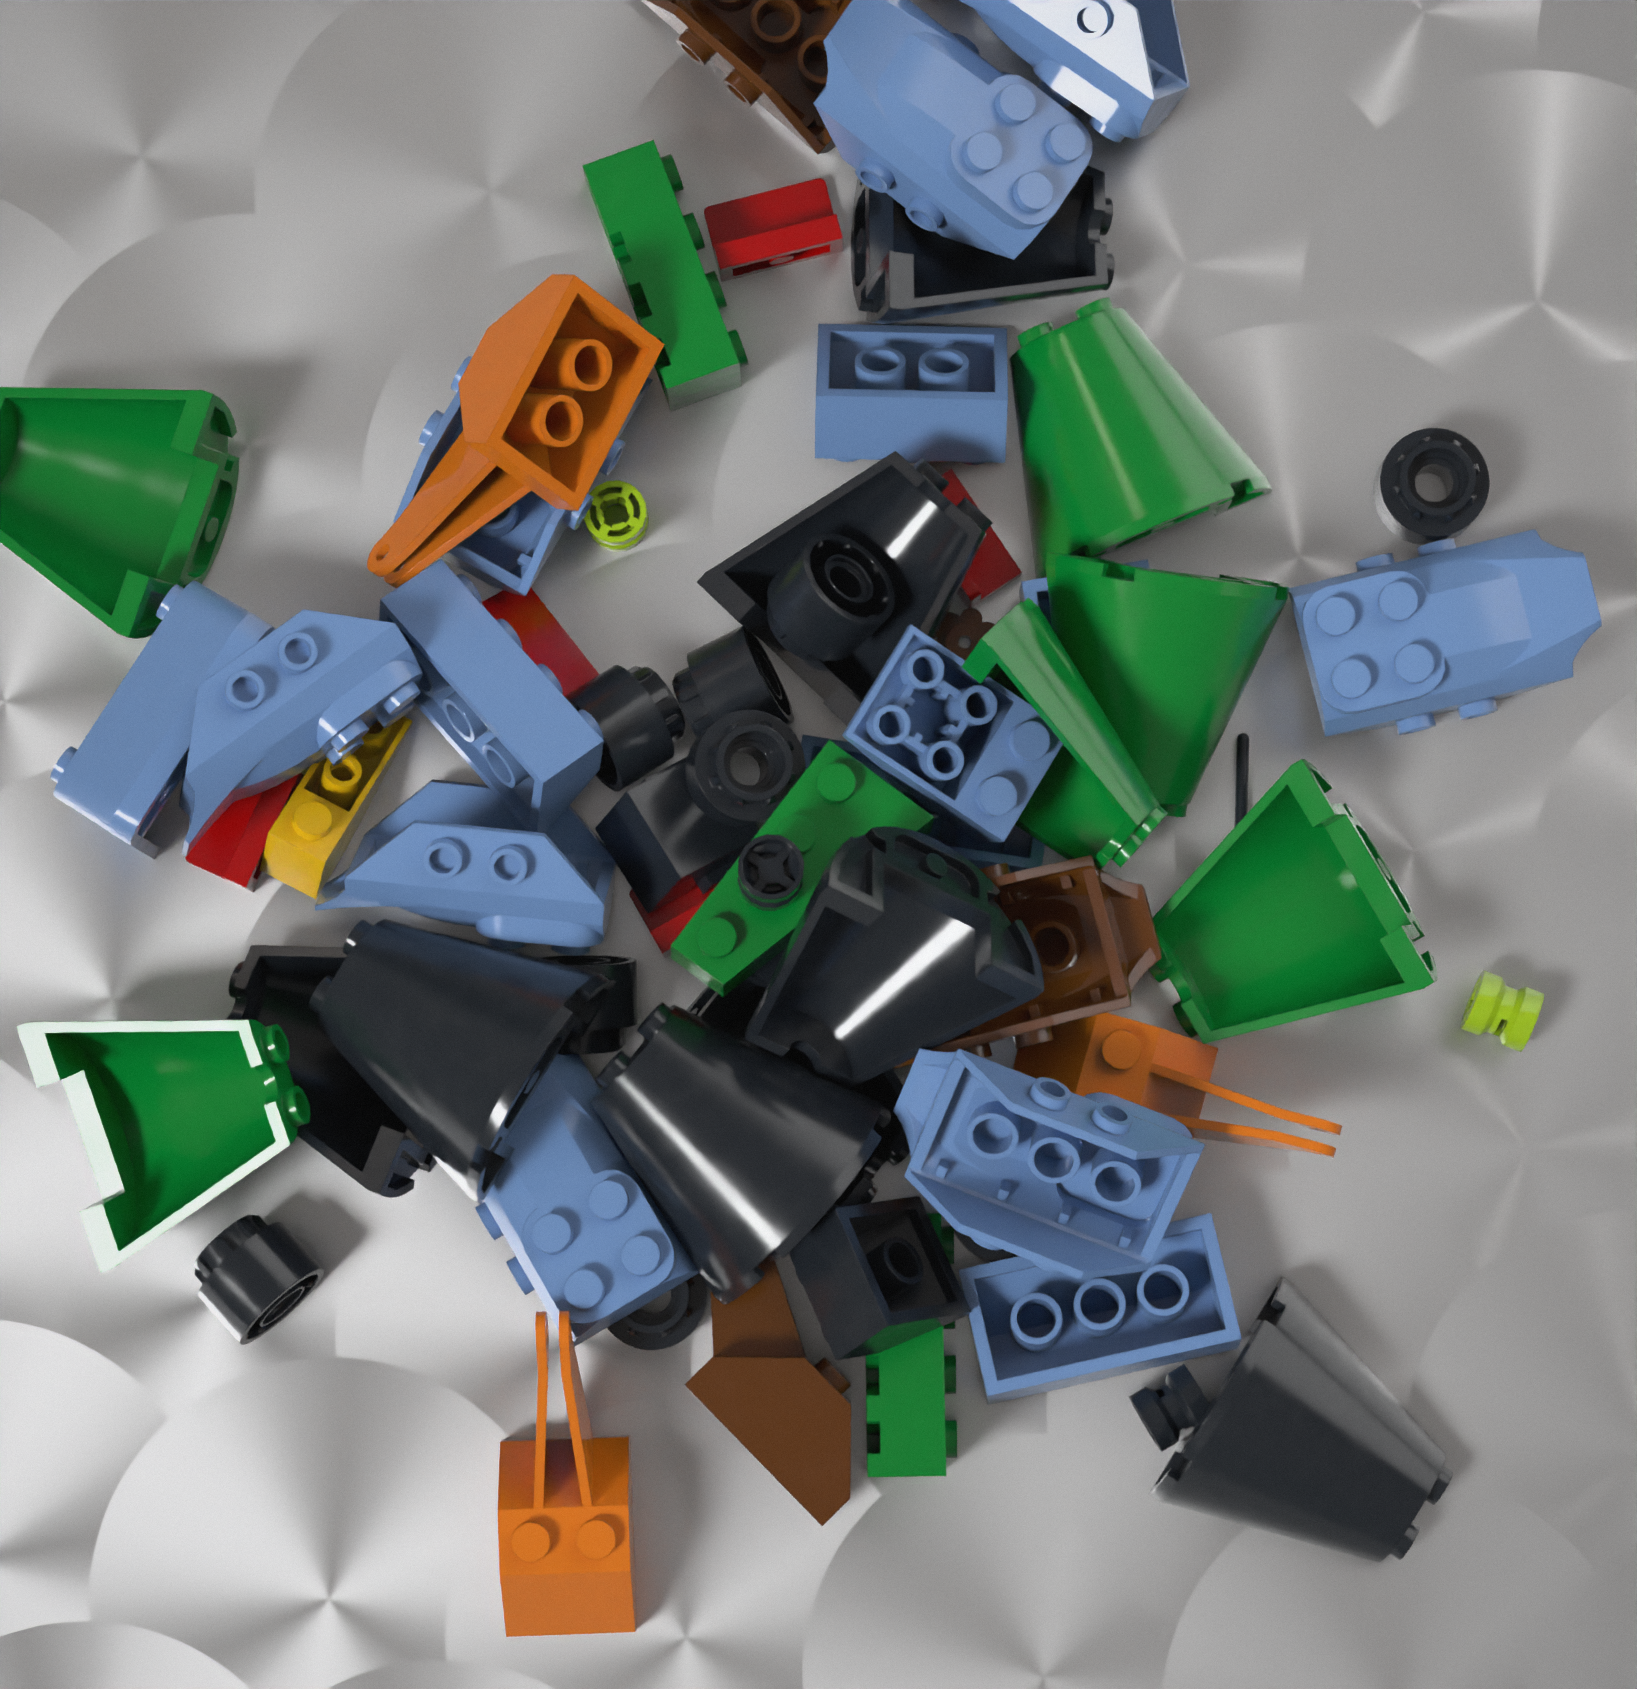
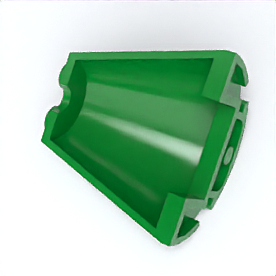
M1109 297L1093 301L1081 307L1075 312L1078 320L1055 329L1052 322H1045L1024 331L1017 336L1021 349L1016 351L1009 359L1036 579L1047 577L1045 567L1047 552L1101 559L1106 554L1212 510L1214 516H1217L1273 491L1268 478L1126 310L1124 308H1114Z
M0 387V543L117 634L133 639L153 635L162 621L156 617V613L167 593L176 584L182 588H185L193 580L202 584L213 565L225 536L234 505L239 474V457L228 453V437L233 438L237 433L230 409L220 397L204 390Z
M1047 552L1045 567L1052 629L1160 803L1159 805L1168 813L1167 816L1186 817L1187 805L1190 804L1286 604L1289 586L1268 580L1222 574L1218 578L1134 567L1106 559Z
M1027 598L1024 602H1020L1013 607L980 639L961 666L980 684L987 677H990L1030 704L1063 743L1015 825L1067 860L1092 855L1100 870L1111 859L1121 868L1168 813L1159 805L1160 803L1041 609L1030 598Z
M1300 759L1284 772L1153 917L1162 958L1149 968V971L1159 983L1168 978L1172 982L1181 999L1172 1006L1175 1016L1184 1031L1191 1038L1198 1035L1203 1044L1421 990L1437 981V969L1433 956L1429 951L1420 955L1414 944L1415 941L1425 935L1394 875L1347 803H1330L1325 795L1326 792L1332 789L1330 782L1314 765L1305 759Z
M252 1019L32 1021L16 1026L37 1088L62 1080L102 1200L79 1212L100 1273L111 1270L290 1146L296 1139L298 1126L307 1124L310 1121V1106L304 1091L299 1086H294L286 1062L290 1057L288 1040L278 1024L265 1027L260 1022Z

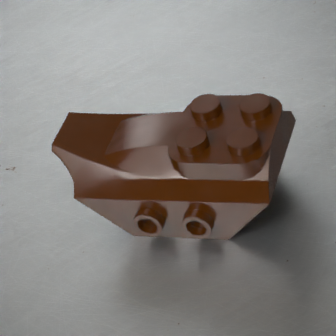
M641 0L680 34L676 42L689 57L701 66H705L710 60L727 75L723 83L742 103L751 107L757 101L817 154L827 153L836 147L813 103L827 83L828 63L823 41L851 0Z
M1092 855L1010 873L1008 863L981 868L980 870L1001 891L994 900L1003 910L1011 924L1015 920L1020 919L1024 923L1040 960L1045 990L1038 997L932 1048L930 1051L956 1052L959 1048L982 1058L993 1056L990 1043L1013 1038L1016 1049L1054 1040L1051 1027L1130 1007L1133 989L1149 968L1162 958L1159 940L1143 885L1122 880L1102 869L1100 870ZM915 1057L892 1069L912 1065Z

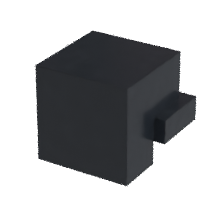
M687 757L644 778L639 785L626 791L595 828L648 914L689 893L696 884L703 894L713 890L741 855L744 847L751 842L759 831L756 825L741 828L720 824L709 818L697 807L686 784L685 766Z

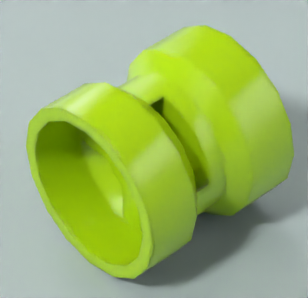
M620 480L606 481L596 486L589 493L594 498L584 518L587 530L593 541L601 548L612 552L628 551L636 547L646 536L649 527L648 510L641 493L631 484Z
M1483 970L1467 1002L1460 1028L1478 1036L1487 1032L1499 1037L1502 1045L1522 1052L1538 1019L1544 1000V993L1526 986L1517 990L1505 985L1502 977Z

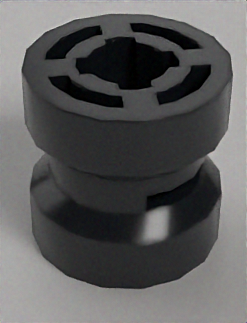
M766 834L754 838L744 847L738 860V886L742 896L751 906L762 911H778L788 907L797 899L803 887L804 860L800 850L791 840L780 835Z
M1185 1364L1167 1373L1165 1383L1159 1386L1160 1389L1155 1391L1154 1389L1144 1387L1129 1396L1134 1409L1161 1452L1179 1441L1181 1429L1184 1428L1186 1430L1190 1427H1195L1209 1405Z

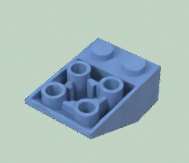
M909 625L842 736L926 808L978 843L1004 842L1063 743L1030 704L990 677H987L980 684L961 667L965 660L913 625Z

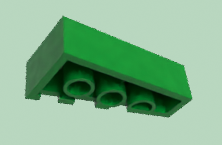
M651 140L582 165L586 183L638 324L665 344L654 367L671 412L741 387L740 368L749 365L737 330L734 329L727 332L719 309L726 307L727 303L715 271L705 274L697 254L698 250L705 248V244L693 212L682 215L674 193L682 191L684 188L672 155L669 154L660 158L655 142Z
M829 740L754 837L757 838L766 834L780 835L791 840L800 850L804 860L803 887L797 899L788 907L778 911H762L751 906L742 896L738 886V857L671 944V958L722 997H725L786 948L829 859L851 836L856 838L865 835L871 828L883 826L905 828L928 835L932 831L934 817Z
M927 1213L950 1265H954L953 1227L941 1226L940 1213ZM955 1321L881 1353L865 1356L868 1477L946 1476V1459H957V1420H945V1394H956V1355H944L943 1329H955Z

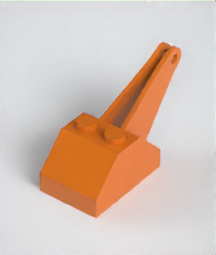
M552 274L487 328L458 383L463 431L400 517L374 545L367 560L368 570L378 577H383L384 581L392 587L398 588L530 491H533L556 509L578 511L665 344L577 276Z
M1103 1013L1051 1027L1054 1040L1017 1049L1012 1067L1013 1070L1036 1079L1046 1077L1057 1080L1064 1084L1070 1092L1080 1096L1097 1092L1118 1096L1176 1119L1187 1127L1193 1139L1199 1138L1305 1151L1334 1158L1336 1148L1327 1144L1273 1130L1199 1119L1207 1092L1312 1130L1340 1136L1342 1125L1285 1110L1210 1083L1218 1048L1166 1029L1114 1014Z
M568 1310L559 1311V1347L561 1377L571 1438L546 1439L549 1330L547 1312H536L535 1330L538 1366L536 1439L500 1441L498 1540L499 1572L506 1637L636 1632L637 1609L631 1435L593 1437L572 1338L570 1311Z

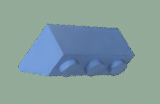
M818 324L815 458L835 459L841 462H853L859 459L882 460L896 451L908 463H917L921 458L925 461L962 462L968 465H979L985 462L1005 463L1008 412L1007 328Z

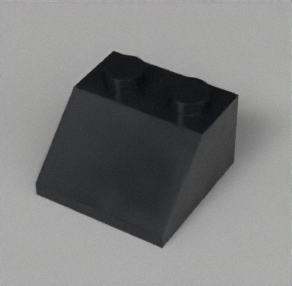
M919 1196L834 1208L825 1214L789 1252L796 1275L805 1289L820 1323L822 1334L829 1344L836 1361L881 1353L963 1318L972 1312Z

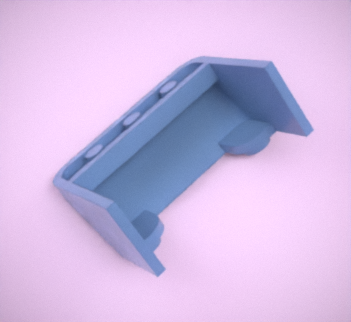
M195 580L191 581L185 588L176 584L167 593L156 613V617L162 620L78 750L73 746L67 748L55 764L50 778L57 782L54 790L56 798L153 859L156 858L161 848L145 839L144 835L186 773L198 685L275 630L272 625Z

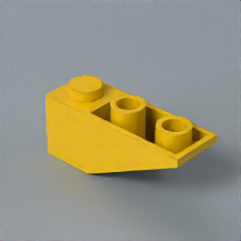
M403 716L387 728H384L378 721L369 727V731L361 738L364 744L339 764L333 766L328 758L319 763L312 764L268 832L260 871L316 899L348 848L413 721Z

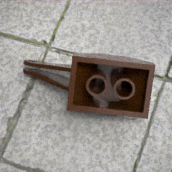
M774 1260L758 1266L765 1273L763 1278L734 1301L723 1305L711 1292L713 1357L684 1385L810 1515L823 1526L850 1499L851 1401L843 1393L851 1386V1383L825 1356L815 1365L805 1355L776 1261Z

